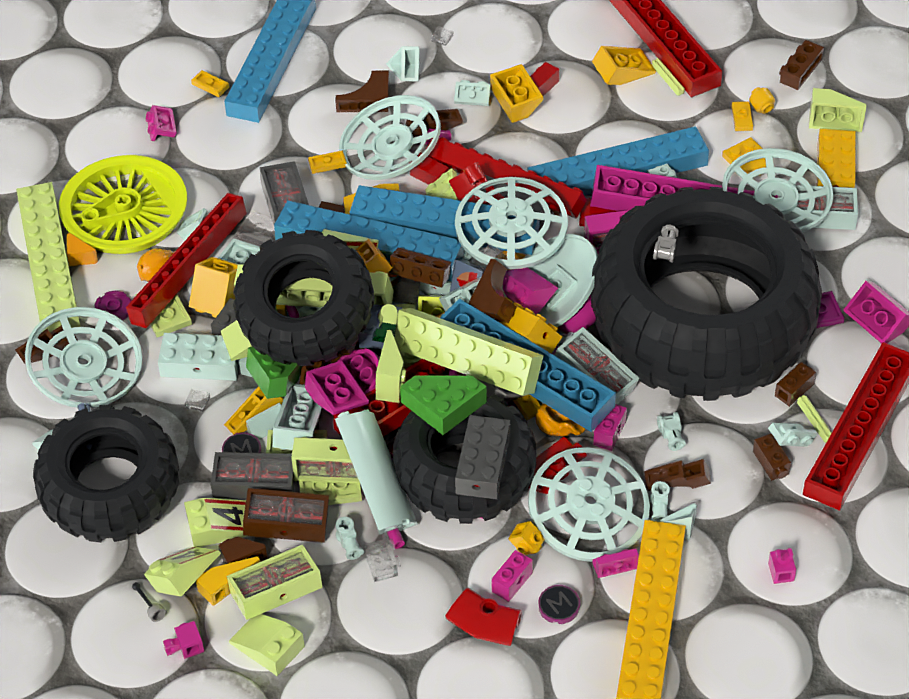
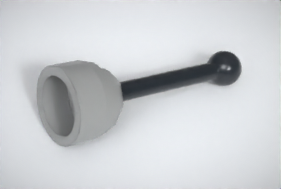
M137 582L133 583L132 589L137 591L149 606L147 610L149 618L153 622L162 620L166 615V610L158 603L152 604L140 589V584Z

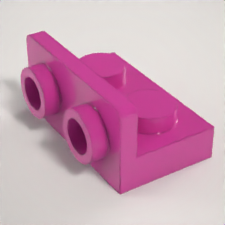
M152 105L150 111L146 113L148 134H150L151 141H155L157 135L174 138L177 132L172 108Z
M636 548L631 550L625 549L618 553L604 554L593 559L592 563L597 577L602 578L637 569L639 554Z

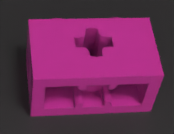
M615 404V408L595 428L594 446L609 451L613 450L626 423V407Z
M515 550L492 577V593L509 602L531 576L533 560Z

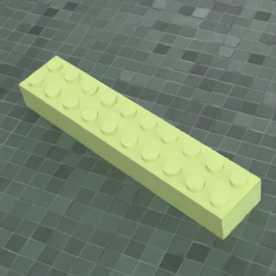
M52 182L16 189L40 322L55 312L77 307ZM79 316L67 318L71 328L81 327ZM60 320L51 324L46 329L52 332L61 326Z

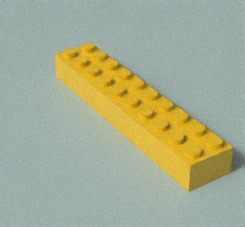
M650 520L644 521L616 699H661L686 525Z

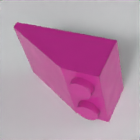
M342 360L306 372L305 389L315 403L332 415L369 404L368 398Z

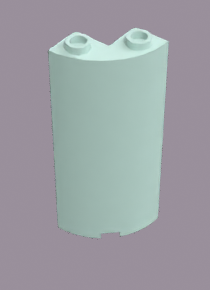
M367 409L352 414L348 411L339 414L335 422L376 522L379 535L396 528L402 531L418 525L407 495L401 488L396 476L393 460L374 413L369 412Z

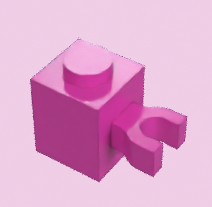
M778 549L770 552L768 564L773 583L794 581L796 567L792 549Z
M195 621L183 623L175 627L176 638L163 641L167 656L181 650L184 659L204 652L202 639Z

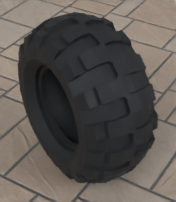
M305 230V233L297 234L295 231L282 233V238L273 242L269 239L261 244L260 251L255 255L251 253L242 267L243 273H240L239 277H237L234 288L235 300L233 307L235 317L251 346L260 354L269 355L274 361L290 365L293 362L297 363L298 366H313L314 362L320 360L328 362L337 358V353L343 349L349 350L358 341V334L360 332L363 333L371 318L370 310L374 305V289L370 273L358 252L353 248L350 249L345 241L328 234L324 236L322 232L315 230ZM305 278H317L332 285V293L327 303L310 316L292 318L284 316L275 310L279 295L293 282Z
M495 394L487 397V402L471 415L510 420V440L497 499L456 494L455 477L457 468L444 464L436 457L443 449L464 442L469 416L442 435L411 411L401 425L402 428L398 430L395 436L393 464L400 486L417 508L424 513L430 511L435 516V519L448 522L449 518L459 519L460 524H472L475 518L482 517L484 521L496 518L500 510L508 511L520 500L534 478L537 453L533 431L530 427H527V421L514 406H508L503 398Z
M112 404L99 405V410L88 412L87 408L76 411L74 418L68 421L64 418L56 424L52 435H47L37 453L38 459L35 460L33 468L37 498L48 518L54 523L57 522L59 528L77 538L82 535L86 540L100 543L105 538H112L114 542L126 540V535L137 532L139 535L149 529L154 519L159 520L169 508L170 501L177 492L179 484L178 472L180 470L175 446L170 436L163 432V428L147 415L142 416L136 409L124 406L122 410L115 409ZM88 444H92L90 450L86 447ZM103 458H122L132 462L137 467L134 474L126 482L111 489H91L77 482L84 468L94 461Z

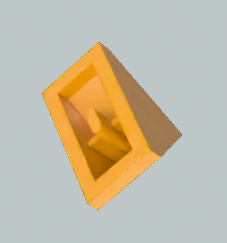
M71 233L67 234L69 266L96 264L98 262L96 249Z

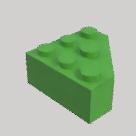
M248 347L246 368L266 398L286 396L289 393L290 387L298 382L302 366H298L297 363L293 362L290 365L274 361L269 355L260 354L254 347Z
M414 376L400 386L401 403L442 435L487 402V387L473 376Z

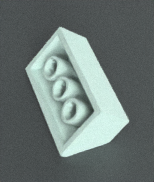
M295 384L291 386L289 393L284 397L273 427L272 447L282 450H293L294 437H313L322 407L313 401L305 389V385Z

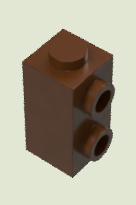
M800 362L776 384L775 397L790 407L814 385L816 372L811 367Z
M772 433L754 439L753 453L771 481L778 478L782 479L789 475L791 461Z

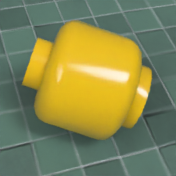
M757 87L751 92L749 102L756 112L766 114L774 108L775 98L768 88Z

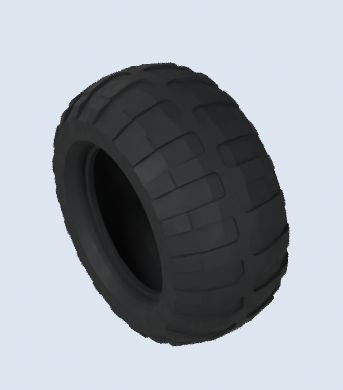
M692 187L679 188L676 193L670 195L657 194L646 200L644 206H635L626 212L615 228L609 230L599 249V255L592 269V276H595L594 288L591 292V307L593 308L596 327L604 346L608 347L621 363L638 375L639 381L653 389L658 386L670 391L671 396L685 398V395L703 396V401H715L719 396L730 394L736 398L751 393L755 387H765L774 383L789 366L793 367L796 364L817 326L822 288L813 249H809L802 231L792 221L784 220V216L779 209L771 204L763 205L755 201V198L748 193L740 192L736 194L723 191L721 187H710L709 190H694ZM666 225H673L679 230L678 237L675 238L676 251L673 263L667 259H653L655 244L658 241V237L662 236V227ZM704 271L723 274L741 281L755 292L759 300L739 312L706 315L673 307L661 300L651 288L667 276L683 272Z

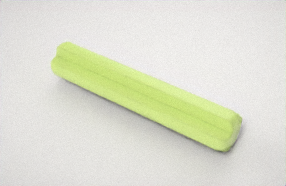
M659 58L652 60L654 69L678 96L683 94L685 88Z
M805 395L799 397L797 404L826 443L832 433L808 397Z

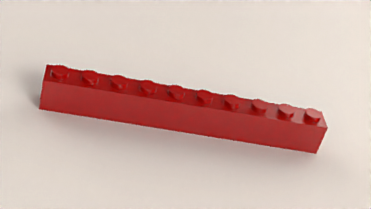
M444 137L438 139L434 149L428 155V157L449 167V170L452 168L459 174L463 173L466 167L478 163L484 175L494 179L519 177L541 183L560 198L567 215L577 219L587 201L583 191L579 188L574 187L572 189L560 181L556 183L547 176H538L531 170L527 172L515 164L511 166L502 159H493L492 156L486 153L482 155L473 148L466 149L457 142L453 144ZM515 183L516 187L527 188L535 193L542 191L531 185ZM550 195L543 198L550 209L561 213L558 203Z
M227 193L126 306L131 324L147 329L194 275L195 265L208 259L247 214L242 196Z

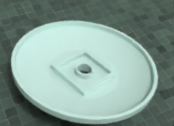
M566 234L564 242L551 257L539 264L528 267L556 287L558 286L557 291L538 313L547 319V324L550 323L556 328L576 314L594 288L595 276H592V269L598 254L594 246L582 236ZM557 236L546 240V242L551 245ZM538 245L534 248L532 255L527 254L524 258L532 257L544 250Z

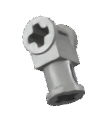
M666 225L662 227V236L658 237V241L655 244L653 259H667L673 263L676 251L675 238L678 237L679 230L673 225Z

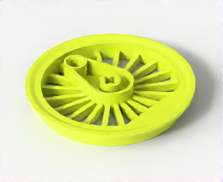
M138 155L114 156L86 166L68 181L60 196L59 215L62 224L69 233L97 251L110 254H129L158 244L174 230L185 212L187 191L180 175L173 168L159 160ZM130 174L127 188L122 187L120 175ZM135 174L142 175L143 177L135 189H132ZM116 176L118 189L114 190L107 181V178ZM101 181L109 193H105L94 184ZM148 183L149 186L141 191L145 184ZM89 189L101 198L85 194L84 192ZM78 199H81L94 204H81L76 202ZM73 210L82 211V213L73 215ZM154 214H164L170 216L169 218H164ZM147 220L157 222L162 225L158 228L157 226L153 225ZM82 221V224L77 225L76 222ZM137 222H139L152 232L146 235ZM130 224L134 226L141 237L132 239ZM126 225L129 240L120 241L123 226ZM117 228L114 241L108 240L114 229ZM106 230L101 238L95 237L100 232Z

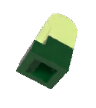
M386 304L379 311V328H376L373 332L372 341L384 343L387 330L392 331L395 339L398 312L394 305Z

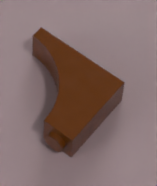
M389 70L371 71L369 80L361 88L351 93L336 95V112H360L367 106L388 98ZM389 107L381 109L377 112H388Z
M490 259L468 304L498 322L509 324L517 306L504 297L503 279L507 268L496 259Z

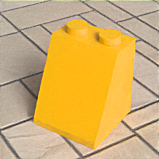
M210 257L195 265L189 307L194 308L195 311L200 313H210L216 318L230 298L235 300L234 282L238 264L215 257Z

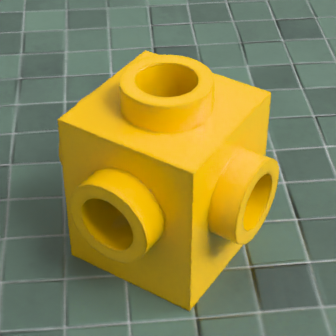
M531 521L517 524L508 538L517 551L524 555L539 552L545 540L541 532Z

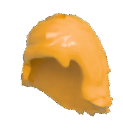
M151 249L144 253L137 264L141 281L149 282L175 251Z
M542 404L537 410L536 424L547 435H580L585 431V428L546 404Z

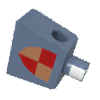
M456 260L450 292L482 277L485 269L467 260Z

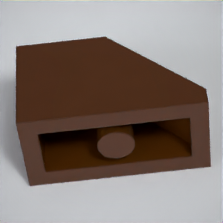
M235 537L218 544L220 556L224 564L258 557L260 562L267 559L266 547L262 543Z

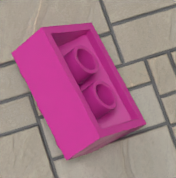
M528 267L507 270L503 279V291L506 297L513 303L520 304L524 309H530L535 313V316L558 289L554 284Z
M865 281L843 310L881 344L882 342L889 343L904 333L909 327V311L873 282Z

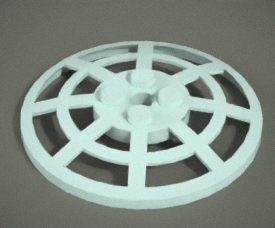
M392 96L367 106L349 122L341 136L339 151L343 150L347 162L345 164L346 168L357 177L370 180L388 179L404 174L420 164L434 149L441 131L440 119L435 108L428 101L416 96ZM401 104L417 105L424 109L417 117L412 114L401 113ZM394 106L393 115L386 116L375 123L368 118L381 109ZM428 113L433 116L436 123V130L430 133L427 132V127L423 122ZM400 119L411 120L414 122L409 127H407L403 124H400ZM393 121V124L388 125L382 129L379 128V126L387 122ZM363 122L368 129L360 138L359 143H348L355 129ZM419 125L422 129V136L413 138L412 132ZM374 132L376 135L372 143L365 144L367 138ZM433 138L427 149L418 157L417 155L424 148L426 141ZM421 142L414 154L409 152L413 144ZM347 149L357 150L361 164L355 167L350 165L347 158ZM363 150H373L375 155L366 160ZM402 156L407 158L405 161L393 165L394 160ZM380 159L386 161L385 167L372 165ZM369 168L375 171H383V173L364 174L358 171Z
M767 148L748 152L734 160L724 174L723 191H727L730 177L735 172L742 178L738 194L744 191L746 184H749L755 189L753 196L755 201L763 205H773L780 210L783 216L791 212L799 215L798 218L790 220L794 224L803 221L805 218L814 221L806 226L799 227L802 232L808 231L821 223L828 215L832 206L833 187L825 171L811 159L790 150ZM765 158V168L756 169L749 174L740 168L745 163ZM773 158L787 159L801 164V167L796 173L785 168L774 167ZM808 169L819 178L824 189L813 191L808 181L802 177ZM775 173L783 174L791 178L789 181L782 178H775ZM762 174H767L768 176L767 179L759 183L753 179ZM797 182L801 183L807 193L799 194L794 185ZM826 195V207L821 216L812 214L815 198ZM809 199L806 211L796 207L798 201Z
M519 177L493 179L475 187L463 198L455 217L456 235L464 250L481 263L488 265L490 259H496L507 269L531 267L551 257L564 242L568 227L567 212L560 198L545 185L534 180ZM508 183L507 187L496 188L488 193L481 191L492 185ZM515 183L531 185L542 191L535 193L527 188L516 187ZM508 191V198L497 200L492 197V195ZM515 191L531 195V197L525 201L515 198ZM473 195L479 197L480 199L475 204L472 214L461 216L466 202ZM550 195L558 203L562 216L552 215L543 198ZM484 201L492 205L489 212L478 213ZM537 201L540 202L545 213L534 212L530 205ZM513 215V216H515L516 218H515V219H508L507 216ZM489 219L490 228L484 233L479 226L478 220ZM534 219L545 220L543 227L537 233L532 228ZM472 221L474 230L480 237L473 245L466 239L461 223ZM550 222L561 223L559 235L549 245L542 237L548 231ZM497 233L507 237V243L494 240L491 237ZM526 233L532 237L526 241L515 243V237ZM537 242L544 250L532 257L515 260V249L526 248ZM485 243L497 248L507 249V260L488 256L480 252L479 249Z
M74 307L49 315L34 328L26 344L25 363L29 377L34 385L50 399L63 405L77 407L82 402L69 401L71 395H96L99 401L89 402L90 408H96L99 405H108L117 401L134 386L141 371L142 352L138 338L132 329L115 315L96 308ZM86 316L98 318L99 320L95 329L90 327L71 328L67 318ZM60 320L64 331L55 335L48 344L38 339V336L48 326ZM108 322L117 327L125 334L129 341L118 345L112 337L102 332L105 323ZM84 333L91 334L92 336L90 341H77L74 334ZM64 337L67 338L69 344L62 351L53 347ZM99 338L108 342L113 349L104 352L97 344ZM33 345L44 351L42 359L44 370L34 372L32 370L31 352ZM132 347L136 359L134 374L123 372L124 358L122 352ZM49 354L60 358V367L49 368ZM117 356V370L106 368L108 358ZM86 359L88 363L80 364L78 360ZM64 374L70 379V382L66 387L59 383L54 376ZM102 375L113 377L108 384L101 388L96 381ZM48 377L54 386L64 391L61 398L45 389L37 379ZM119 379L130 380L126 388L117 395L107 398L104 394ZM78 383H89L92 391H77L74 389Z
M573 448L560 452L548 459L535 474L528 496L529 514L532 523L541 532L545 539L544 541L563 555L582 561L592 562L593 559L604 554L610 555L625 549L629 550L643 534L644 521L649 518V497L638 473L622 458L596 448ZM592 453L602 455L604 458L602 463L593 461L576 462L572 454ZM561 457H564L569 464L560 470L553 480L541 477L549 465ZM611 460L618 462L626 468L636 481L626 483L625 479L617 471L609 467ZM580 467L599 468L596 477L584 476ZM571 470L577 478L571 485L559 482ZM606 472L614 476L621 485L610 487L603 480ZM537 485L549 487L548 505L550 510L538 515L535 501ZM555 489L567 493L566 503L558 507L555 505ZM641 489L643 494L644 514L642 519L631 513L633 507L631 491ZM625 492L627 500L626 510L615 505V495ZM585 497H593L596 503H587ZM569 511L577 520L575 527L573 528L566 523L560 514ZM613 512L621 516L622 520L616 526L609 529L606 519ZM554 518L562 529L571 534L567 546L554 538L544 527L543 522ZM628 521L639 527L627 542L616 548L612 536L622 530ZM585 524H598L601 532L587 533L582 530ZM579 538L586 540L604 539L608 551L584 552L576 550L575 546Z

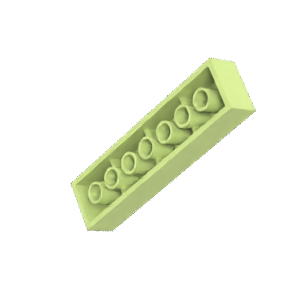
M238 264L234 286L239 274L243 273V265ZM381 271L369 272L374 289V304L392 305L394 291L388 273ZM317 278L298 280L282 291L276 305L323 307L331 296L332 285Z
M413 308L400 309L398 311L395 341L400 351L462 374L473 376L476 379L522 396L535 393L543 355Z

